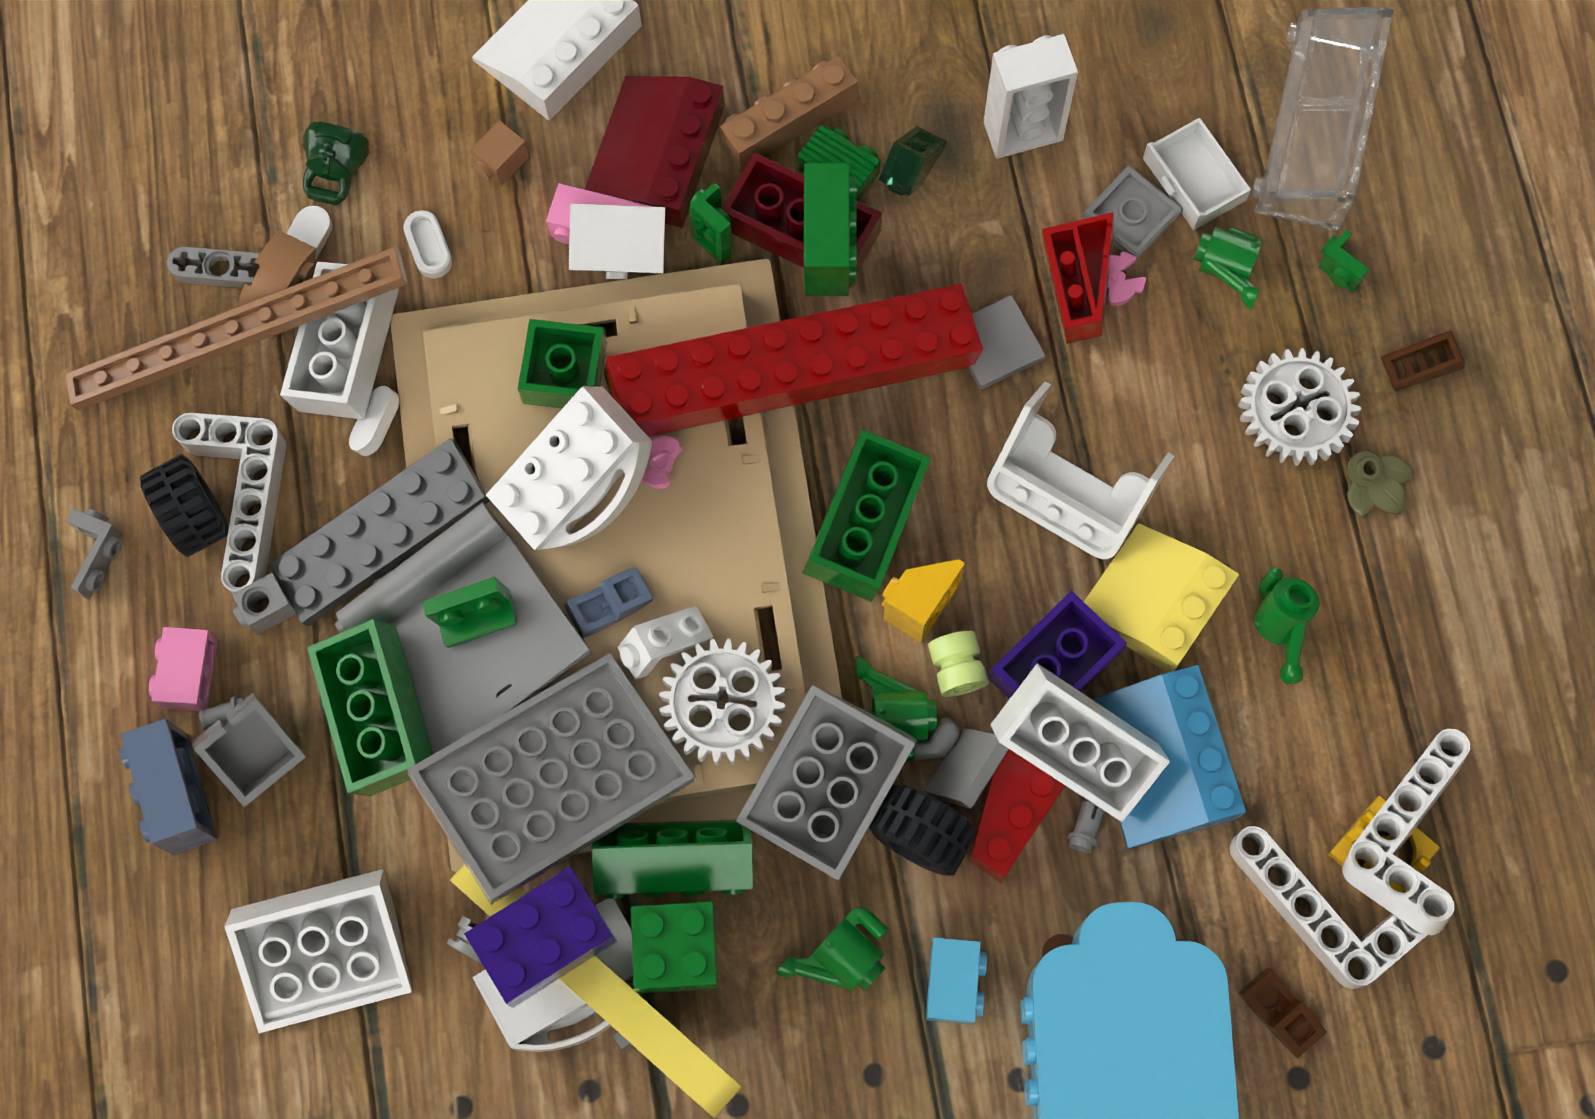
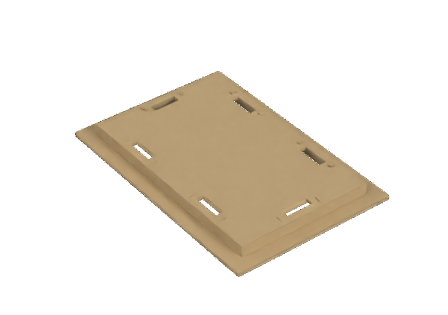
M770 260L745 261L393 314L390 324L400 399L399 405L406 468L450 438L454 440V428L468 426L473 472L487 494L562 410L561 408L523 404L517 388L529 319L587 326L616 322L618 335L606 337L607 349L601 380V387H604L609 393L604 377L606 358L609 356L780 321ZM794 405L743 416L746 444L732 446L728 420L650 436L649 438L654 437L655 439L669 436L683 445L684 449L674 459L672 470L669 473L670 486L664 489H654L644 482L639 484L628 505L610 525L589 539L573 545L534 550L491 500L485 504L501 523L575 629L576 627L565 609L566 601L600 587L603 580L633 567L638 569L654 598L651 603L628 617L584 638L583 641L591 652L534 695L536 696L609 653L612 655L695 777L693 783L627 823L736 820L811 686L814 684L842 699L824 584L822 581L802 573L816 540ZM650 455V456H649V460H648L647 466H651V464H650V458H651L653 455ZM625 473L611 486L600 503L570 531L571 533L586 527L607 508L618 492ZM696 606L713 635L712 639L717 643L718 649L724 648L727 639H731L733 650H737L743 642H746L747 655L750 656L757 649L761 651L759 660L761 664L765 661L758 609L773 607L782 669L769 671L768 674L780 673L781 680L773 687L784 688L785 695L775 700L784 703L786 706L784 712L774 713V715L782 720V726L769 727L774 733L775 739L772 741L762 737L761 741L764 751L760 752L752 746L749 748L750 760L748 761L741 752L737 753L735 765L730 764L727 755H722L718 766L714 764L712 754H708L703 762H699L698 749H694L690 754L686 755L684 753V746L687 741L684 740L681 743L674 744L672 737L678 730L666 731L664 724L672 717L661 716L660 708L670 703L662 701L659 693L671 691L663 682L664 677H676L670 665L674 663L683 667L685 663L681 653L686 652L693 658L697 655L696 649L693 647L661 658L648 676L635 680L629 668L623 664L620 651L617 648L634 626ZM710 641L700 645L704 651L710 650ZM705 673L698 676L695 685L701 689H708L715 684L716 678L712 674ZM741 677L735 681L733 687L738 692L744 693L750 691L755 683L751 678ZM721 695L720 700L715 701L718 709H725V704L729 703L728 695ZM690 696L688 698L689 702L707 701L697 696ZM753 701L748 703H736L748 706L750 708H755L757 706V703ZM699 711L692 716L691 724L696 727H705L711 722L712 716L706 711ZM736 715L730 720L729 726L733 730L743 731L748 728L751 720L746 715ZM448 838L450 865L452 871L456 873L463 866L464 862ZM592 844L574 855L591 853Z

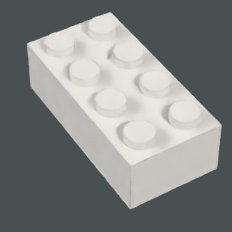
M1064 34L1054 37L1045 35L1037 38L1032 43L1021 46L1008 45L993 53L983 123L996 159L1063 141L1078 75Z
M317 261L313 278L348 264ZM399 288L300 325L280 396L298 412L364 420Z
M1038 663L990 724L999 743L1121 822L1125 820L1170 762L1157 742Z

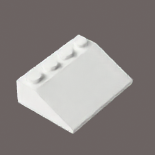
M528 0L472 56V59L550 121L642 27L639 5L633 0Z
M383 869L231 909L224 927L258 1033L412 992L395 907Z

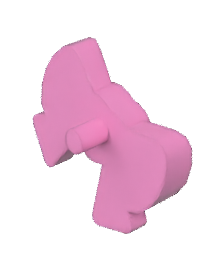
M1122 251L1120 256L1111 255L1107 289L1109 291L1108 303L1111 306L1128 303L1134 297L1135 292L1141 294L1145 287L1146 277L1125 280L1126 275L1122 271L1134 264L1137 259L1136 256Z
M662 436L657 439L651 437L650 455H653L650 458L651 466L646 467L640 484L644 482L654 489L668 488L671 484L669 473L672 470L674 459L684 448L681 443L672 437Z

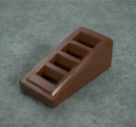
M1452 330L1381 356L1394 391L1453 373L1465 367L1464 358ZM1437 348H1444L1449 361L1442 363ZM1424 352H1430L1435 364L1434 367H1428L1423 355ZM1414 355L1421 369V372L1416 374L1408 358ZM1395 361H1402L1408 377L1400 378L1394 363Z

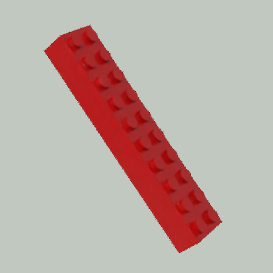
M961 283L609 356L606 358L604 377L609 394L644 433L650 437L969 368L971 365H975L983 351V347Z

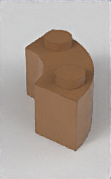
M278 230L254 263L260 265L251 286L244 283L237 307L312 279L316 268V248ZM277 335L271 336L268 339L273 340Z

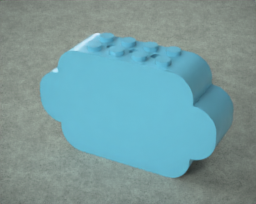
M1117 902L1103 905L1094 910L1080 924L1074 933L1071 945H1064L1051 950L1033 968L1027 981L1026 997L1020 1000L1021 1024H1028L1029 1038L1022 1041L1023 1064L1030 1065L1031 1079L1024 1083L1026 1106H1033V1119H1239L1226 970L1219 957L1206 946L1191 941H1176L1172 925L1158 909L1140 902Z

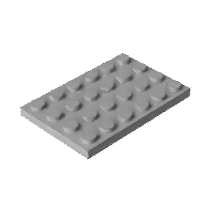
M610 653L407 769L408 776L491 905L693 783L695 778Z

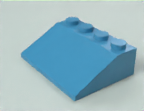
M1199 665L1165 673L1092 699L1157 742L1170 761L1123 822L1119 821L1127 849L1235 821L1246 813Z

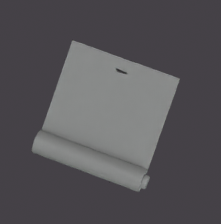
M483 502L336 612L339 620L335 623V626L340 633L372 619L396 625L434 754L527 701L591 652L501 523ZM495 577L510 589L517 624L451 648H447L443 644L439 625L427 618L424 613L422 601Z

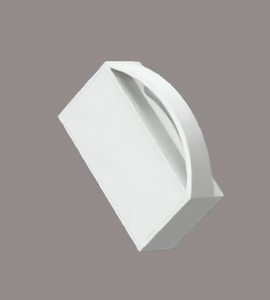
M582 386L486 496L534 550L557 548L582 542L610 525L628 505L643 478L650 456L652 440L604 387ZM625 473L618 492L607 508L586 527L571 533L570 531L600 503L611 486Z
M606 899L597 904L596 908L617 942L595 956L634 990L632 929L615 899ZM486 970L472 977L509 1047L516 1051L544 1052L569 1048L586 1042L611 1027L604 1020L580 1035L550 1042L548 1040V1033L550 1031L577 1024L596 1012L560 979L512 1008L504 1002Z

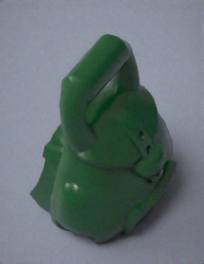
M321 121L312 122L303 134L302 146L307 159V168L303 176V190L308 199L336 206L344 201L349 194L352 175H355L357 169L364 164L369 154V141L362 133ZM316 176L330 181H339L340 192L312 186V181Z

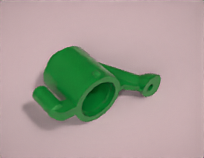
M1215 227L1212 235L1203 233L1193 259L1201 262L1199 271L1224 281L1241 295L1244 305L1252 310L1260 288L1253 287L1248 278L1262 245L1261 239L1233 227H1230L1227 231Z
M1272 567L1259 583V594L1263 602L1255 611L1254 625L1259 634L1267 641L1277 645H1284L1285 664L1280 669V677L1286 684H1296L1303 679L1300 658L1307 624L1319 611L1320 601L1314 588L1306 581L1295 577L1283 578L1281 569Z
M856 656V678L862 679L872 689L871 714L918 739L917 741L927 740L928 731L936 730L937 726L935 700H927L925 690L920 691L875 670L869 661ZM914 747L906 761H913L915 759Z
M856 907L829 934L810 957L794 958L790 956L775 973L783 977L799 975L845 988L850 992L858 985L865 991L884 971L885 967L879 960L885 953L858 929L857 925L861 923L877 939H881L887 933L888 927L867 908Z

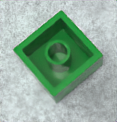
M529 319L517 388L522 403L563 409L582 386L601 387L607 349L604 327Z
M713 902L631 906L634 990L638 994L719 989L716 914Z

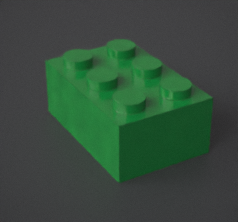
M804 163L805 296H849V283H856L857 179L856 177H849V163Z

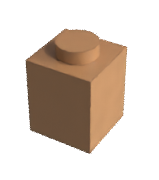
M500 120L470 149L475 162L473 167L477 173L487 181L492 178L500 186L530 158L525 140Z

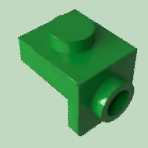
M1346 229L1339 238L1333 235L1323 246L1320 252L1324 257L1318 268L1329 275L1330 280L1336 286L1346 288L1353 293L1362 283L1369 268L1344 250L1353 234L1350 230Z

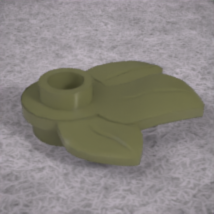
M1361 451L1354 454L1347 465V476L1351 481L1347 497L1355 513L1362 517L1373 506L1386 513H1402L1405 505V493L1401 484L1413 477L1411 468L1407 463L1393 455L1379 457L1370 451ZM1365 463L1370 467V475H1367L1363 470Z

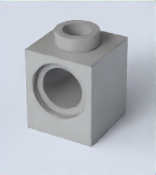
M273 573L232 594L237 604V607L232 610L238 622L243 628L249 626L257 635L296 614L278 578ZM262 599H269V605L264 611L254 613L257 602Z

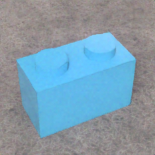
M933 937L931 942L926 1021L973 1025L975 1023V1016H983L984 992H977L978 976H985L987 952H980L981 942Z

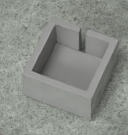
M251 693L226 714L228 722L225 725L219 719L192 741L193 749L243 807L247 806L306 758L302 749L254 693Z

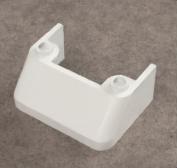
M1044 382L1024 405L988 477V490L995 499L1099 559H1109L1118 552L1175 456L1168 452L1150 479L1142 474L1129 472L1122 475L1113 488L1051 452L1056 441V430L1051 422L1037 414L1051 387V384Z

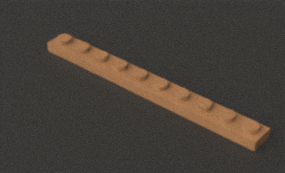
M392 247L66 373L70 405L77 410L84 409L407 285L408 282L401 253L395 247Z

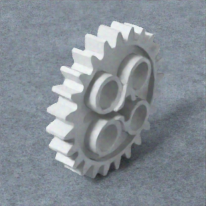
M1304 348L1300 349L1295 358H1293L1289 349H1286L1283 353L1282 360L1273 353L1268 360V364L1260 361L1256 367L1257 372L1251 371L1246 379L1249 384H1244L1240 393L1246 397L1241 398L1238 407L1246 409V411L1242 413L1240 421L1251 422L1245 434L1258 435L1254 443L1255 447L1264 443L1268 445L1265 456H1270L1274 451L1280 452V463H1283L1288 455L1293 457L1295 466L1299 465L1303 457H1306L1310 465H1314L1318 454L1324 461H1327L1332 455L1331 450L1339 453L1344 447L1342 442L1348 443L1353 436L1350 430H1355L1359 424V421L1353 417L1359 414L1361 407L1352 403L1358 399L1360 394L1359 392H1348L1354 380L1341 379L1345 371L1344 367L1338 368L1335 371L1331 369L1333 358H1329L1324 363L1319 362L1320 353L1318 351L1314 353L1311 359L1306 358ZM1307 379L1311 381L1314 389L1304 388L1299 380ZM1322 393H1327V394H1328V397L1326 396V397H1321V398H1319V399H1317V400L1315 399L1316 396H1318V395H1320V394H1322ZM1266 394L1278 395L1282 403L1274 404L1270 402ZM1308 402H1310L1304 411V409L1301 406H1304ZM1295 403V405L1297 406V408H1295V409H1293L1292 411H1290V409L1292 408L1293 404ZM1317 410L1327 411L1331 415L1332 420L1321 419L1317 414ZM1282 414L1284 415L1281 419L1277 421H1272L1270 418L1277 417ZM1284 425L1295 426L1299 430L1300 435L1294 436L1287 433Z
M714 639L710 641L709 651H704L699 644H696L697 655L692 658L686 652L681 653L685 663L683 667L674 663L670 665L676 677L663 678L664 684L671 691L660 692L659 696L662 701L670 704L660 708L661 716L672 717L664 724L666 731L678 730L672 737L674 744L681 743L684 740L687 741L684 746V753L686 755L690 754L694 749H698L699 762H703L708 754H712L714 764L718 766L722 755H727L730 764L735 765L736 754L740 752L748 761L750 760L749 748L752 746L760 752L764 751L761 741L762 737L772 741L775 739V735L769 727L782 726V720L774 715V713L786 710L784 703L775 700L785 695L784 688L773 687L781 680L780 673L768 674L773 666L772 661L767 660L760 664L761 651L759 649L755 650L750 656L747 655L746 642H743L737 650H733L731 639L726 640L723 649H718ZM702 674H712L716 678L715 684L708 689H701L695 685L696 679ZM741 677H748L755 684L750 691L741 693L734 689L735 681ZM721 695H728L729 703L725 704V709H718L715 702L720 700ZM690 696H697L707 701L689 702L688 698ZM753 701L757 703V706L755 708H750L748 706L736 703H748ZM699 711L708 712L712 716L711 722L705 727L694 726L691 724V718L695 713ZM742 714L750 718V725L743 731L733 730L729 726L730 720L736 715Z

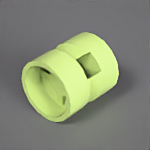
M960 631L947 634L928 643L933 666L941 668L937 673L941 696H959L977 691L989 684L985 666L981 664V661L975 660L980 654V648L974 631Z

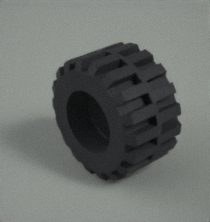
M180 454L140 476L141 489L152 513L170 542L181 554L190 557L228 536V524L207 483L190 459Z
M903 785L891 786L869 825V829L876 839L895 853L924 869L947 876L955 875L977 835V831L972 824L953 808L922 791Z

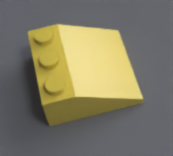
M1138 523L1084 603L1127 643V647L1166 673L1175 671L1239 574L1209 554Z

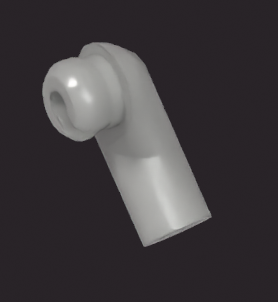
M949 717L939 719L937 728L930 740L916 742L914 746L915 759L912 762L945 757L959 737V728L956 722Z

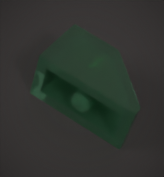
M916 126L893 143L878 180L887 184V188L890 191L899 195L910 196L922 186L943 152L947 141Z

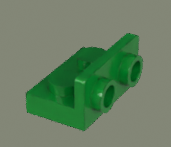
M713 183L707 190L705 188L699 190L690 202L691 238L722 265L732 256L731 220L721 209V187Z
M495 577L422 601L425 616L439 625L443 644L447 648L478 639L517 624L510 589Z

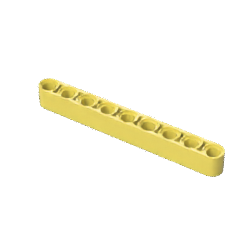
M465 863L450 879L454 885L490 917L526 894L518 888L491 905ZM596 956L559 978L714 1119L741 1089V1086Z

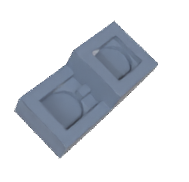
M633 567L603 580L600 587L566 601L565 609L579 635L584 639L628 617L651 603L654 598L638 569Z

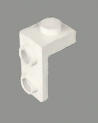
M693 606L634 626L617 648L620 651L623 664L629 668L634 679L637 680L648 676L661 658L693 648L696 644L707 643L713 638V635L699 609Z

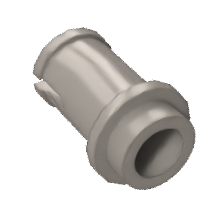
M233 696L230 702L200 710L199 718L204 731L219 719L225 725L228 722L226 714L242 702L245 697L238 698Z
M1082 801L1074 830L1069 832L1067 838L1070 840V848L1089 854L1092 848H1096L1098 845L1095 838L1105 811L1098 806L1097 809H1094L1095 804L1092 802Z

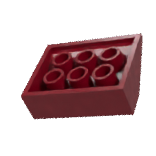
M625 76L584 190L653 207H665V224L683 228L690 209V202L697 189L725 108L723 86L693 77Z

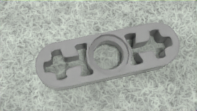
M179 247L168 256L167 266L175 279L182 283L243 288L244 283L251 286L254 277L248 271L255 270L258 264L254 262L259 253ZM186 259H189L195 265L186 266L185 271H182L179 265L185 264ZM224 260L230 263V268L224 275L216 276L212 274L211 270L216 262ZM238 263L240 264L243 270H239ZM198 266H202L203 273L201 272Z

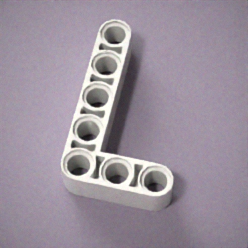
M184 413L174 421L172 433L189 454L240 459L221 573L223 585L233 594L266 576L286 453V440L276 425L268 419ZM200 429V433L196 438L187 440L188 434L191 431ZM237 432L232 441L223 443V439L228 433ZM273 435L272 440L268 444L259 445L262 437ZM267 469V473L262 479L253 480L254 474L257 471ZM255 504L262 505L257 514L247 515L251 506ZM256 539L252 549L248 551L241 550L245 541ZM250 574V579L246 585L236 587V581L240 576Z
M1457 729L1442 730L1434 738L1352 845L1342 866V873L1352 886L1424 935H1435L1444 929L1454 912V901L1447 891L1395 855L1458 773L1470 751L1468 737ZM1442 748L1451 750L1455 756L1445 754ZM1420 776L1430 777L1435 784L1425 782ZM1399 803L1410 805L1414 812L1403 810ZM1377 831L1389 833L1393 840L1383 839ZM1356 859L1366 860L1372 868L1364 869L1360 867ZM1395 882L1402 885L1406 892L1400 893L1395 891L1389 883ZM1424 906L1435 908L1439 912L1440 917L1429 915L1425 911Z
M1250 826L1241 830L1231 841L1230 854L1234 861L1333 977L1346 988L1357 989L1373 982L1427 936L1416 931L1391 913L1359 940L1265 830L1260 827ZM1249 837L1257 842L1259 845L1258 855L1252 856L1243 850V838ZM1275 867L1283 872L1285 876L1283 886H1276L1270 882L1268 878L1269 868ZM1296 898H1303L1309 902L1311 906L1309 917L1300 916L1296 912L1294 906ZM1424 906L1425 911L1429 915L1437 917L1433 907ZM1324 928L1330 929L1336 934L1338 942L1335 948H1329L1322 942L1321 933ZM1379 935H1385L1391 939L1393 951L1390 955L1380 951L1377 944ZM1351 959L1359 961L1364 968V975L1361 980L1353 978L1348 971V963Z

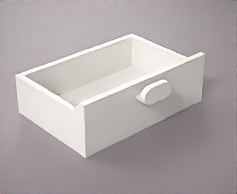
M1200 118L1156 142L1148 143L1146 146L1143 160L1169 197L1183 208L1181 214L1192 230L1247 201L1251 191L1250 187Z
M570 203L569 270L606 271V279H627L628 272L664 274L666 208Z

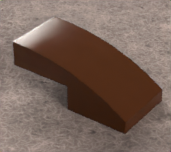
M1266 968L1238 993L1265 1026L1296 1058L1303 1055L1327 1033L1304 1002L1294 997L1273 969Z

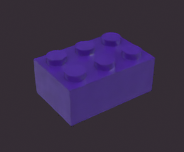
M1071 590L991 668L988 679L1010 699L1038 663L1082 693L1122 654L1127 643Z
M570 866L464 933L504 1002L512 1008L617 942Z

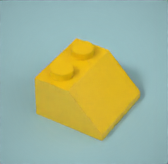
M960 559L907 569L900 579L893 577L882 594L885 597L881 605L884 607L883 620L921 644L960 586L965 563Z

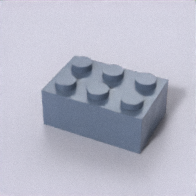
M166 718L120 734L123 747L119 748V753L124 767L130 769L133 783L129 784V789L134 803L137 806L140 805L144 819L139 821V825L145 841L172 855H176L218 840L188 734Z

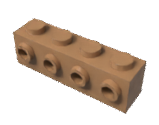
M839 56L829 61L823 60L803 77L789 80L781 90L773 95H765L759 98L751 108L743 113H735L729 116L723 122V125L720 126L721 145L738 170L742 172L754 152L767 157L855 104L858 98V81Z

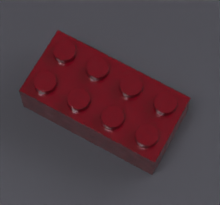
M754 152L721 208L731 220V233L804 268V176ZM856 201V275L881 232L882 212Z

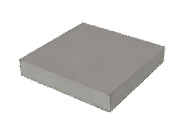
M1128 165L1083 212L1081 219L1114 212L1113 244L1121 251L1136 256L1137 261L1181 215L1183 208Z
M1012 295L972 314L983 351L975 365H971L968 369L980 391L1045 360V353Z
M963 728L958 740L945 756L924 789V792L937 800L971 809L1009 748L999 743L995 734Z

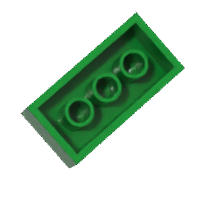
M862 429L853 446L802 573L872 602L880 589L931 458Z
M372 619L307 647L347 793L373 796L411 780L407 769L433 755V751L396 625Z
M736 820L625 823L592 843L593 895H602L607 899H618L626 896V894L642 893L645 897L655 898L665 895L666 892H681L686 896H699L704 894L705 891L721 890L722 893L728 895L741 894L745 889H753L751 830L736 822Z

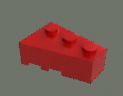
M1114 212L1042 229L1045 253L1066 344L1102 336L1114 235Z
M1009 749L991 777L969 862L1002 883L1065 785Z

